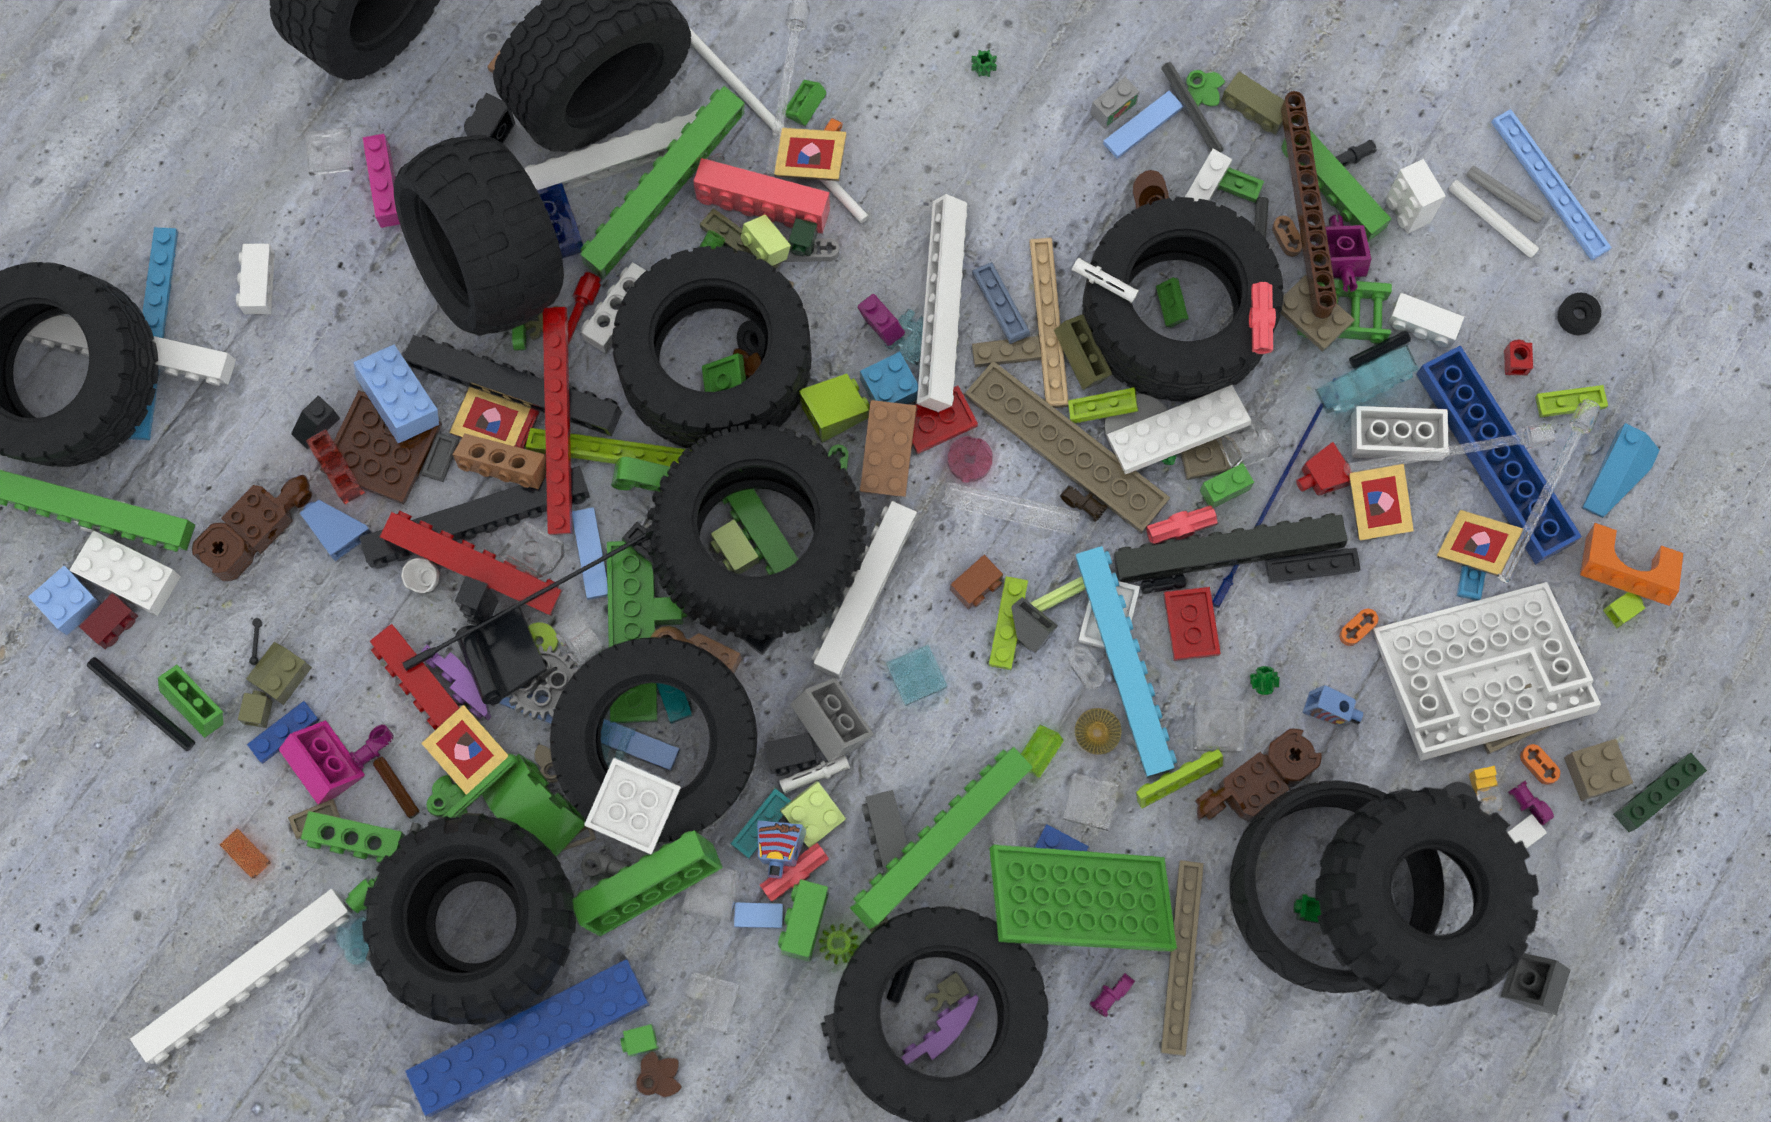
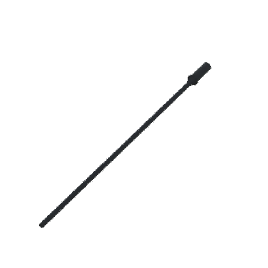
M646 533L441 645L427 648V650L404 661L402 664L405 670L408 671L431 657L433 658L439 650L647 538Z

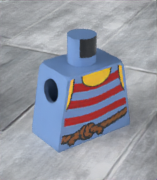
M1326 685L1309 692L1302 712L1338 726L1349 721L1358 725L1363 718V712L1354 708L1356 704L1354 698Z
M758 821V858L763 864H769L768 877L782 878L784 866L794 867L797 864L806 829L802 824Z

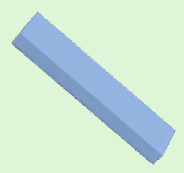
M1170 91L1166 92L1103 141L1104 146L1118 159L1181 111L1183 104Z
M594 507L572 511L581 568L603 556ZM604 561L582 572L587 600L608 596L607 574Z

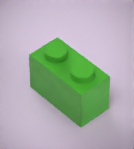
M1244 463L1203 482L1200 492L1207 505L1215 508L1250 491L1254 481Z

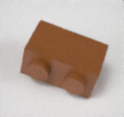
M984 554L950 584V591L968 610L973 605L976 608L985 600L984 596L989 591L993 593L1002 585L1003 573Z

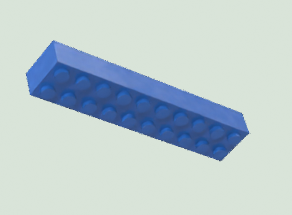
M1461 345L1423 364L1416 374L1437 409H1447L1449 428L1509 524L1523 528L1522 530L1524 531L1520 541L1535 565L1574 545L1582 537Z
M625 959L406 1070L405 1073L424 1115L431 1117L650 1004L630 962Z

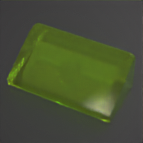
M1041 724L1021 753L1033 767L1029 773L1038 778L1041 777L1064 741L1059 733Z

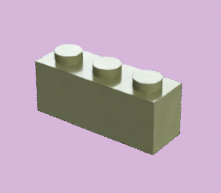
M1239 71L1224 90L1222 101L1229 108L1241 112L1246 119L1258 123L1263 130L1276 135L1283 126L1281 107L1284 100Z
M1083 314L1064 321L1054 330L1082 390L1100 384L1112 375L1101 350L1093 339L1091 329H1089Z

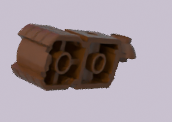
M300 475L288 480L277 498L273 497L262 486L252 485L221 517L225 523L210 524L193 542V556L213 570L212 573L222 581L236 580L251 565L254 555L257 552L262 554L291 524L293 519L290 510L294 506L301 508L309 502L312 492L310 491L307 476Z
M1287 730L1271 742L1263 754L1260 751L1226 776L1219 783L1217 791L1214 792L1211 788L1195 800L1198 805V820L1205 816L1208 820L1212 819L1227 807L1224 804L1226 802L1239 818L1250 821L1261 809L1270 804L1272 800L1286 793L1291 787H1295L1311 775L1320 766L1322 754L1315 753L1312 743L1302 736L1303 730Z

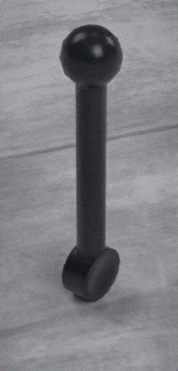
M255 618L252 621L254 638L252 657L249 659L251 665H256L259 661L257 658L259 628L262 626V621L259 618Z

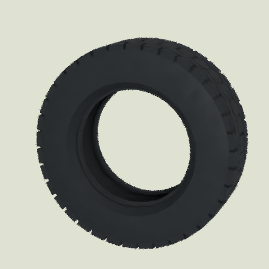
M649 637L632 639L615 644L589 659L571 677L563 689L551 722L550 751L552 764L564 794L576 810L587 819L609 769L602 752L601 730L606 714L612 704L629 689L645 683H661L681 690L692 698L701 709L708 725L710 740L703 768L690 784L680 789L657 843L670 842L680 839V836L686 832L694 830L699 832L719 819L737 800L747 784L756 758L758 737L756 718L751 701L741 682L720 659L710 652L691 643L671 638Z

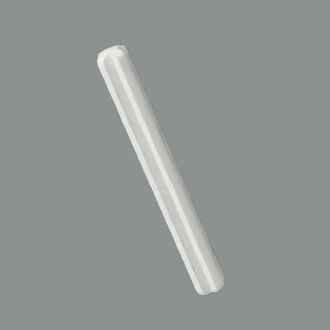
M1455 180L1450 185V192L1528 257L1532 258L1538 252L1539 247L1460 181Z

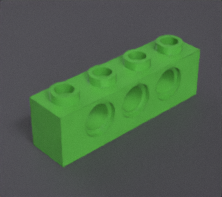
M308 811L301 839L307 842L306 846L310 848L330 847V852L343 855L344 851L353 853V857L367 860L368 856L377 858L376 862L380 863L385 855L390 857L400 846L398 841L405 834L397 830ZM329 828H333L335 830L334 837L325 840L324 832ZM353 833L358 834V841L353 845H348V836ZM377 838L381 839L380 848L371 850V841Z

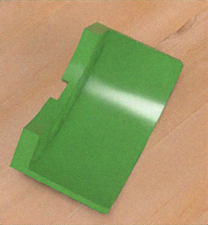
M518 753L516 756L519 761L518 765L515 764L483 793V798L497 818L502 817L517 823L525 830L533 833L557 857L584 827L586 820L561 794L557 793L554 795L547 788L550 783L545 779L535 763Z

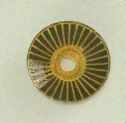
M1093 708L1087 710L1076 722L1075 738L1080 747L1091 754H1106L1112 751L1121 739L1122 730L1120 722L1113 713L1106 709ZM1095 729L1101 731L1100 737L1094 736L1093 731Z

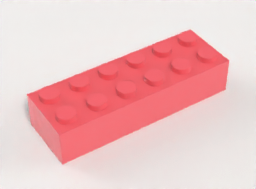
M701 158L693 181L696 199L702 204L718 205L724 210L740 211L742 214L750 217L753 215L760 217L766 214L771 222H781L790 228H793L795 219L798 218L816 223L818 233L823 234L830 212L829 192Z

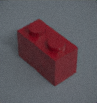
M111 593L79 627L106 650L118 641V636L124 630L130 629L135 624V619L138 615L119 597Z

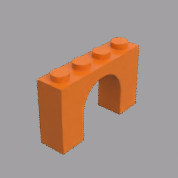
M1594 523L1586 536L1580 575L1670 606L1679 592L1683 553L1661 545L1652 559L1650 571L1632 569L1625 565L1615 553L1614 547L1617 530Z

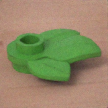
M1201 70L1190 72L1186 83L1188 91L1197 106L1199 107L1201 103L1207 106H1218L1220 95L1217 88L1225 83L1223 77L1216 72L1205 73ZM1197 78L1201 79V83L1198 85L1193 83Z
M449 775L442 776L432 786V795L426 803L427 810L434 816H443L466 794L457 784L452 785ZM436 801H441L443 805L441 807H437L434 805V803ZM467 809L463 811L458 817H461V815L464 813H468Z

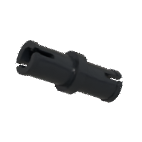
M1370 139L1357 147H1349L1348 151L1335 157L1344 167L1351 163L1356 164L1362 158L1377 151L1375 149L1376 145Z

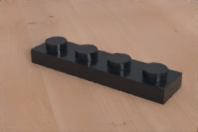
M1357 548L1266 559L1265 561L1269 583L1355 573L1361 570Z

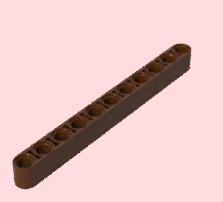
M1291 91L1284 99L1281 115L1312 311L1316 317L1325 319L1331 315L1337 303V296L1305 98L1300 92ZM1311 242H1316L1318 246L1313 245ZM1314 262H1319L1322 266H1318ZM1317 282H1321L1325 286H1320ZM1321 303H1326L1329 307H1324Z

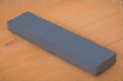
M990 262L972 270V275L1009 344L1030 336L1028 327L993 263Z

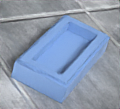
M735 902L734 927L782 929L783 904Z

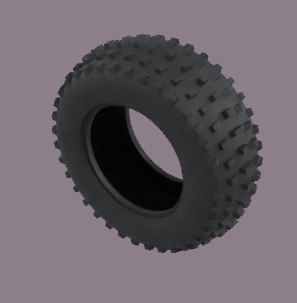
M749 424V429H745L744 425L738 426V429L737 426L731 427L730 432L727 429L721 430V434L719 431L713 433L714 437L708 435L705 437L706 441L702 438L698 440L697 444L690 447L691 451L685 449L678 458L679 463L673 461L670 465V469L667 472L669 476H662L660 480L661 491L653 493L652 501L655 502V508H650L647 518L653 521L652 525L646 528V537L652 538L647 549L648 555H654L652 557L653 572H658L659 584L662 589L666 588L665 591L670 596L671 601L676 603L680 609L685 607L683 612L694 621L700 618V625L705 626L709 630L715 626L717 627L716 631L725 636H728L729 632H733L734 636L740 639H746L747 635H751L752 639L764 640L765 635H769V638L783 637L784 631L786 634L801 631L800 625L802 628L806 627L808 622L813 625L817 622L816 618L818 619L822 616V612L827 615L834 605V600L842 601L844 598V587L852 586L855 581L851 577L852 572L861 568L862 562L857 559L862 553H865L866 544L861 542L867 533V526H862L864 524L865 511L864 508H860L862 504L859 491L854 492L856 487L852 483L851 477L847 476L848 472L846 469H841V463L836 461L837 458L833 454L828 457V452L821 444L812 445V439L804 434L799 438L796 436V432L791 429L785 428L784 432L779 431L778 426L767 425V428L763 429L762 425ZM746 489L776 491L789 497L805 512L812 525L813 538L801 558L783 571L767 576L737 574L718 564L708 554L701 542L700 532L702 525L713 507L725 497Z

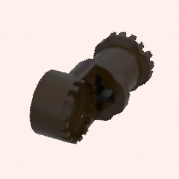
M1068 485L1060 494L1061 499L1072 508L1083 509L1093 518L1094 522L1098 521L1108 506L1102 505L1095 500L1092 493L1084 497L1079 491H1076V488L1073 490L1074 487Z

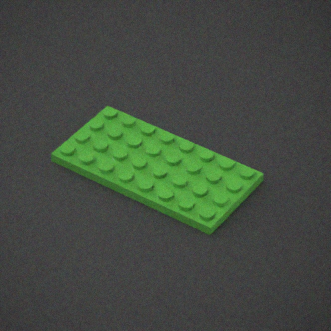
M992 845L989 848L999 942L1170 952L1177 949L1164 857Z

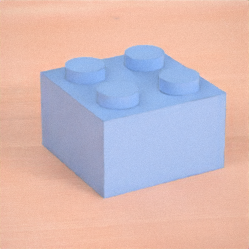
M64 565L28 597L58 630L68 635L101 602Z

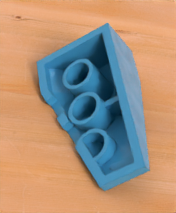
M1626 423L1616 432L1582 506L1583 509L1603 518L1652 469L1660 449L1647 433Z

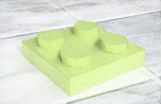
M818 781L780 809L789 823L802 824L805 827L806 835L803 842L808 848L846 820Z

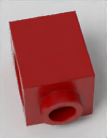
M1524 340L1509 342L1504 349L1505 375L1527 376L1533 369L1532 343L1525 342ZM1514 354L1521 355L1523 360L1517 359Z

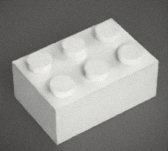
M1422 159L1399 171L1386 196V202L1388 207L1395 212L1400 227L1404 228L1407 234L1431 223L1446 195L1426 162Z

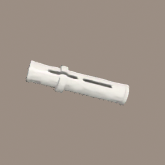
M1081 258L1076 260L1072 271L1088 278L1090 283L1093 284L1095 282L1133 303L1139 290L1105 273L1099 266L1095 267Z
M844 755L831 762L822 761L820 765L779 780L784 794H787L823 778L829 779L831 775L850 769V766Z

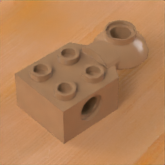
M664 626L655 630L651 637L671 638L688 642L705 649L720 659L733 673L736 672L742 660L739 652L700 633L690 639H686L683 632L678 628Z

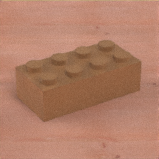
M877 400L870 401L860 491L906 496L917 405Z

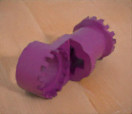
M378 725L370 732L369 739L365 741L366 744L355 752L351 751L349 755L362 770L365 768L364 765L374 757L381 756L378 751L389 745L388 742H392L394 735L386 725Z
M1526 781L1508 791V794L1513 795L1521 806V812L1528 808L1541 825L1554 818L1551 808L1544 801H1540L1538 797L1533 796L1526 786Z
M1124 973L1113 989L1103 985L1101 993L1089 1005L1096 1011L1099 1010V1014L1107 1017L1108 1010L1114 1002L1119 1001L1121 997L1125 996L1135 980Z

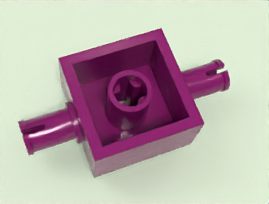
M1333 215L1329 218L1330 226L1325 227L1333 278H1341L1343 290L1348 292L1349 286L1350 292H1353L1358 288L1355 277H1367L1372 260L1364 225L1344 226L1343 217L1338 215L1337 221L1336 215Z

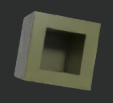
M252 691V694L244 693L238 721L244 725L267 728L273 701L266 696V693L261 691Z

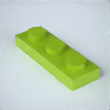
M1604 385L1538 393L1535 396L1540 418L1601 410L1608 407Z
M1135 388L1068 400L1070 420L1073 423L1138 411Z

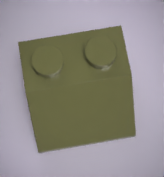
M273 642L247 676L246 680L284 705L312 667L285 647Z

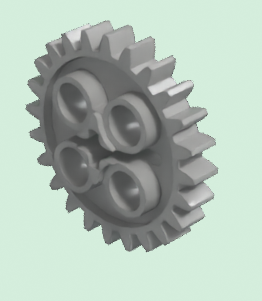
M540 645L539 651L544 663L548 665L547 671L533 679L528 688H519L507 696L509 698L512 697L509 703L511 706L516 705L515 710L517 713L523 710L525 718L532 713L534 721L538 715H541L543 721L546 720L548 714L553 718L556 704L563 689L571 677L578 671V669H573L575 662L569 661L570 657L568 654L561 657V649L553 653L551 646L548 647L547 651H544L542 645ZM557 678L565 679L561 686H555L553 682ZM539 681H542V682H545V681H546L547 684H546L545 686L542 685V684L539 685L538 682H539ZM541 695L549 696L545 703H538L537 699Z

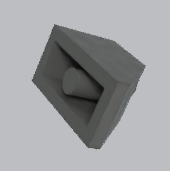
M1022 597L1011 607L1017 639L1022 642L1024 647L1036 653L1045 645L1058 625Z

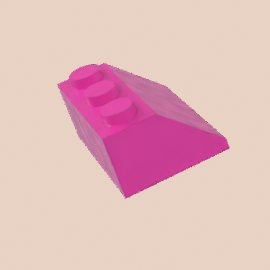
M326 720L291 733L279 748L281 754L318 805L336 798L365 776Z

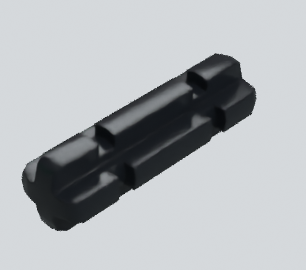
M1183 574L1175 575L1174 578L1169 576L1157 578L1153 581L1145 580L1141 582L1143 594L1152 593V591L1172 590L1174 587L1177 589L1184 588L1186 586V578Z

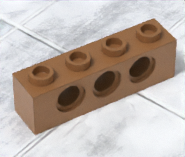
M466 433L452 454L458 468L463 471L476 472L484 477H495L503 482L517 483L525 488L539 489L546 476L545 454Z

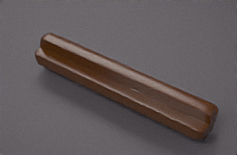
M377 758L373 762V766L407 817L410 819L419 814V809L385 758Z

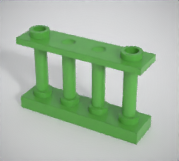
M1334 279L1337 304L1339 297H1349L1351 299V316L1355 319L1351 327L1346 329L1338 338L1370 340V342L1377 344L1387 340L1391 330L1382 329V304L1384 300L1389 298L1392 292V284L1356 281L1358 288L1350 292L1348 286V292H1345L1342 280ZM1317 282L1320 286H1325L1323 283ZM1362 298L1373 301V328L1360 327V300ZM1297 330V335H1303L1299 330Z

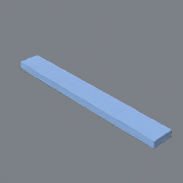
M1510 109L1494 118L1491 123L1590 260L1592 261L1608 252L1612 248L1513 111Z
M541 695L537 702L545 703L548 697ZM505 697L499 702V704L514 710L516 705L511 706L509 703L512 697ZM548 714L546 716L545 722L551 724L552 718L550 714ZM538 715L537 719L542 720L541 715ZM604 719L601 730V744L669 771L672 770L680 751L679 748L616 723H610V721Z

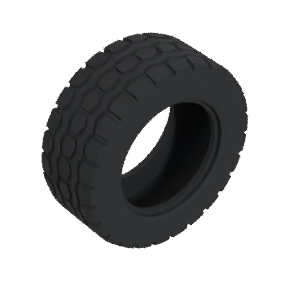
M270 0V16L274 28L282 39L323 68L327 73L344 80H357L364 78L366 75L374 74L381 67L384 68L392 62L396 55L399 56L409 46V42L413 41L421 32L422 26L428 22L435 11L434 7L439 4L440 0Z
M542 0L539 6L536 5L524 17V21L519 22L511 32V37L506 39L495 61L493 80L499 97L538 145L553 152L571 151L574 148H583L591 142L595 143L607 137L609 133H614L623 127L626 122H630L638 116L643 109H646L657 98V95L667 88L671 83L670 80L676 76L682 67L681 64L684 63L691 45V31L685 17L671 0Z
M1176 197L1174 201L1171 198L1161 199L1152 202V205L1148 203L1131 211V214H1126L1101 239L1090 264L1095 267H1101L1102 271L1127 285L1141 271L1156 263L1169 260L1188 261L1208 269L1219 278L1229 293L1233 307V320L1222 331L1202 340L1179 341L1167 338L1153 331L1140 319L1130 301L1095 282L1093 284L1090 283L1087 278L1082 301V314L1112 375L1120 382H1126L1129 388H1135L1141 394L1145 392L1148 393V396L1165 400V398L1178 402L1188 401L1189 399L1195 400L1232 384H1238L1261 360L1263 354L1252 352V328L1249 327V312L1252 307L1251 286L1259 282L1272 284L1273 308L1276 311L1274 333L1283 306V279L1281 271L1278 269L1277 258L1272 248L1269 249L1270 245L1259 230L1255 231V226L1242 215L1240 217L1236 216L1237 212L1223 205L1218 207L1216 202L1205 199H1198V201H1194V198Z
M710 246L693 248L691 252L683 250L672 254L670 259L664 258L650 267V271L646 270L634 282V287L631 286L621 302L622 306L619 307L615 317V327L612 334L613 357L627 401L631 408L635 410L639 419L646 426H650V429L664 439L669 438L670 442L685 448L697 444V441L701 438L706 441L705 437L708 435L714 437L713 433L719 431L721 434V430L727 429L730 432L731 427L737 426L738 429V426L744 425L745 429H749V424L762 425V428L766 429L767 425L780 427L792 415L791 411H794L800 403L799 391L808 385L812 362L808 317L798 293L792 288V284L779 271L776 272V268L762 259L757 260L756 256L741 250L735 252L733 248L718 246L715 249H711ZM716 308L738 312L750 320L764 319L768 329V346L764 359L758 369L747 380L733 388L717 392H703L687 388L673 380L659 363L661 348L666 336L680 320L692 313Z
M51 262L24 263L0 271V455L52 467L83 465L98 460L101 456L104 457L120 447L119 443H125L136 431L135 426L141 425L148 413L146 408L151 406L156 392L153 386L158 382L159 366L155 365V362L158 361V351L156 343L152 341L154 339L152 330L145 320L143 313L132 302L130 297L119 288L82 271ZM69 314L78 323L87 341L89 350L87 375L82 388L67 406L52 415L36 418L24 407L17 394L13 376L15 357L20 344L35 326L51 317Z
M949 906L925 907L911 910V912L900 914L876 928L858 946L842 974L834 1002L833 1021L836 1044L845 1068L854 1083L879 1107L911 1122H965L986 1115L1009 1101L1025 1085L1034 1072L1035 1066H1037L1042 1056L1044 1041H1046L1049 1021H1047V1015H1049L1047 995H1045L1044 991L1045 986L1039 970L1037 971L1035 967L1036 963L1027 949L1023 948L1020 945L1021 943L999 942L996 921L986 916L983 917L971 910L955 909V907ZM933 957L952 959L973 969L989 987L997 1009L996 1034L986 1056L970 1071L950 1077L926 1075L907 1066L890 1048L881 1024L882 997L891 978L899 970L912 962Z

